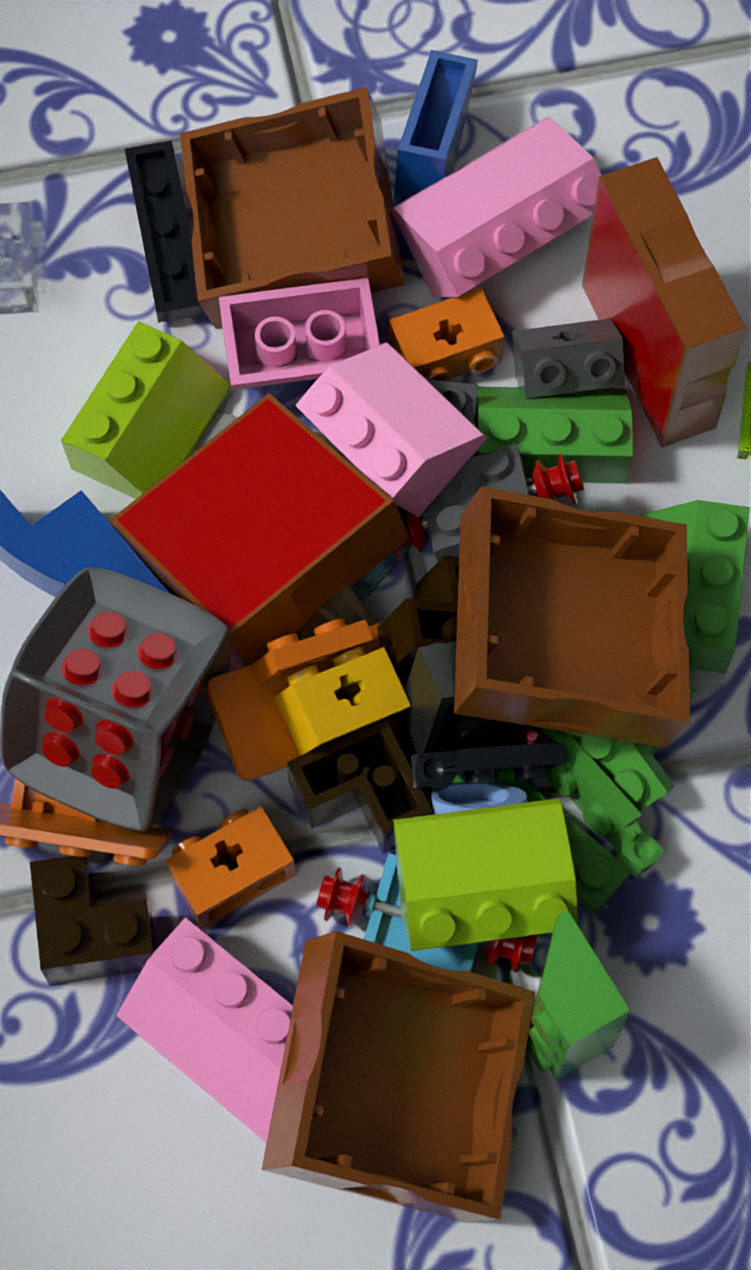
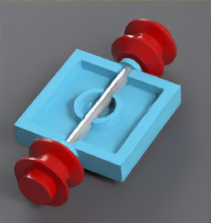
M388 853L377 895L371 893L370 898V886L365 874H362L355 883L344 880L342 868L337 869L334 877L324 876L316 905L317 908L325 909L324 921H328L336 912L346 915L347 925L349 928H352L362 920L366 909V916L370 917L364 937L365 940L407 952L420 961L437 968L471 972L477 947L483 948L484 942L418 951L410 950L401 916L396 855ZM537 935L486 941L484 953L489 966H493L500 957L511 960L513 972L515 973L517 972L519 962L530 965Z

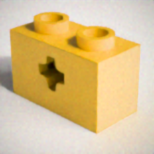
M357 647L334 658L333 663L335 667L320 673L317 665H313L287 677L290 686L275 696L274 699L300 756L384 718L389 720L411 707L384 647L366 655L362 647ZM342 693L344 699L338 701L336 695Z

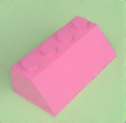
M547 117L390 210L432 296L459 297L591 217L594 213L599 176L602 175L595 159L551 117Z
M185 917L147 960L116 1016L267 1143L293 1005Z

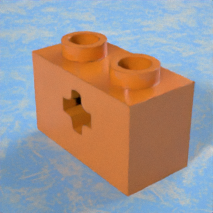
M482 288L462 294L459 297H453L390 319L388 344L399 352L427 380L449 382L452 378L469 372L473 374L486 372L494 367L496 363L501 362L504 334Z
M262 806L251 812H248L247 809H242L229 815L220 823L219 827L221 829L203 839L200 836H194L184 840L172 850L173 856L165 860L173 882L201 929L296 876L294 860ZM228 856L232 862L237 861L238 867L229 871L225 865H220L219 860L222 857Z

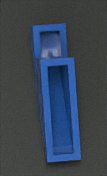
M431 50L397 151L395 190L392 197L394 207L453 173L468 112L478 59ZM396 223L401 257L415 260Z
M0 490V561L24 580L56 597L78 572L86 567L121 573L169 593L82 490L32 526Z

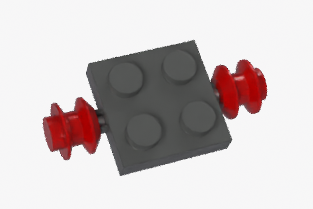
M517 444L470 458L419 517L404 509L403 515L400 516L409 539L393 551L397 559H402L403 547L412 544L419 552H424L428 541V534L430 533L432 549L437 561L443 556L459 557L460 518L481 486L556 501L558 498L568 496L574 504H577L576 493L585 489L576 460L566 463L564 455L560 453L558 465L548 469L538 460L532 473V481V478L527 479L523 457Z

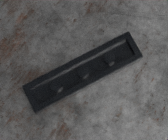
M172 140L125 148L158 323L204 315L206 313L197 298L192 237Z

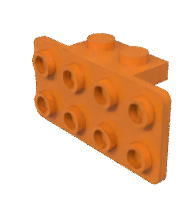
M339 618L318 626L314 629L316 636L304 640H299L297 633L280 637L266 645L269 652L254 664L215 676L206 683V696L235 771L241 780L251 781L287 768L286 762L300 756L274 699L275 696L290 686L287 677L313 665H317L320 673L335 667L333 663L334 658L357 647H362L365 655L380 649L377 627L381 623L368 626L365 619L346 626L344 618ZM398 676L405 691L409 677ZM342 693L336 695L338 701L344 699ZM397 715L387 720L392 731L401 728Z
M16 778L12 804L0 802V835L5 836L4 843L15 847L35 848L38 846V842L59 845V852L70 856L88 857L92 856V850L114 854L113 860L117 863L142 866L146 865L147 859H155L171 841L172 831L151 827L143 832L108 824L46 797L24 785Z

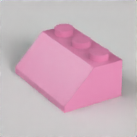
M368 278L219 297L232 390L318 379L328 366L380 345Z
M387 342L328 366L295 405L362 474L393 499L397 506L417 517L423 513L487 439L472 422Z

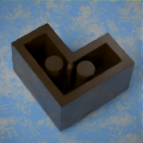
M443 556L415 584L417 599L406 598L377 627L380 648H385L397 676L409 677L419 647H425L437 642H456L459 557Z
M386 718L286 762L290 787L311 829L360 807L384 854L396 848L393 820L433 815V810L422 789L414 788L412 769Z
M67 856L30 862L40 970L49 985L142 971L147 960L157 950L153 916L147 899L96 906L93 872L87 857Z

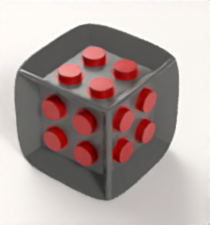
M86 567L62 588L22 644L6 680L0 716V755L5 769L14 778L32 790L88 816L124 829L147 831L161 818L197 763L209 739L216 719L205 693V685L211 678L228 673L231 636L228 627L202 608L142 581L106 569Z

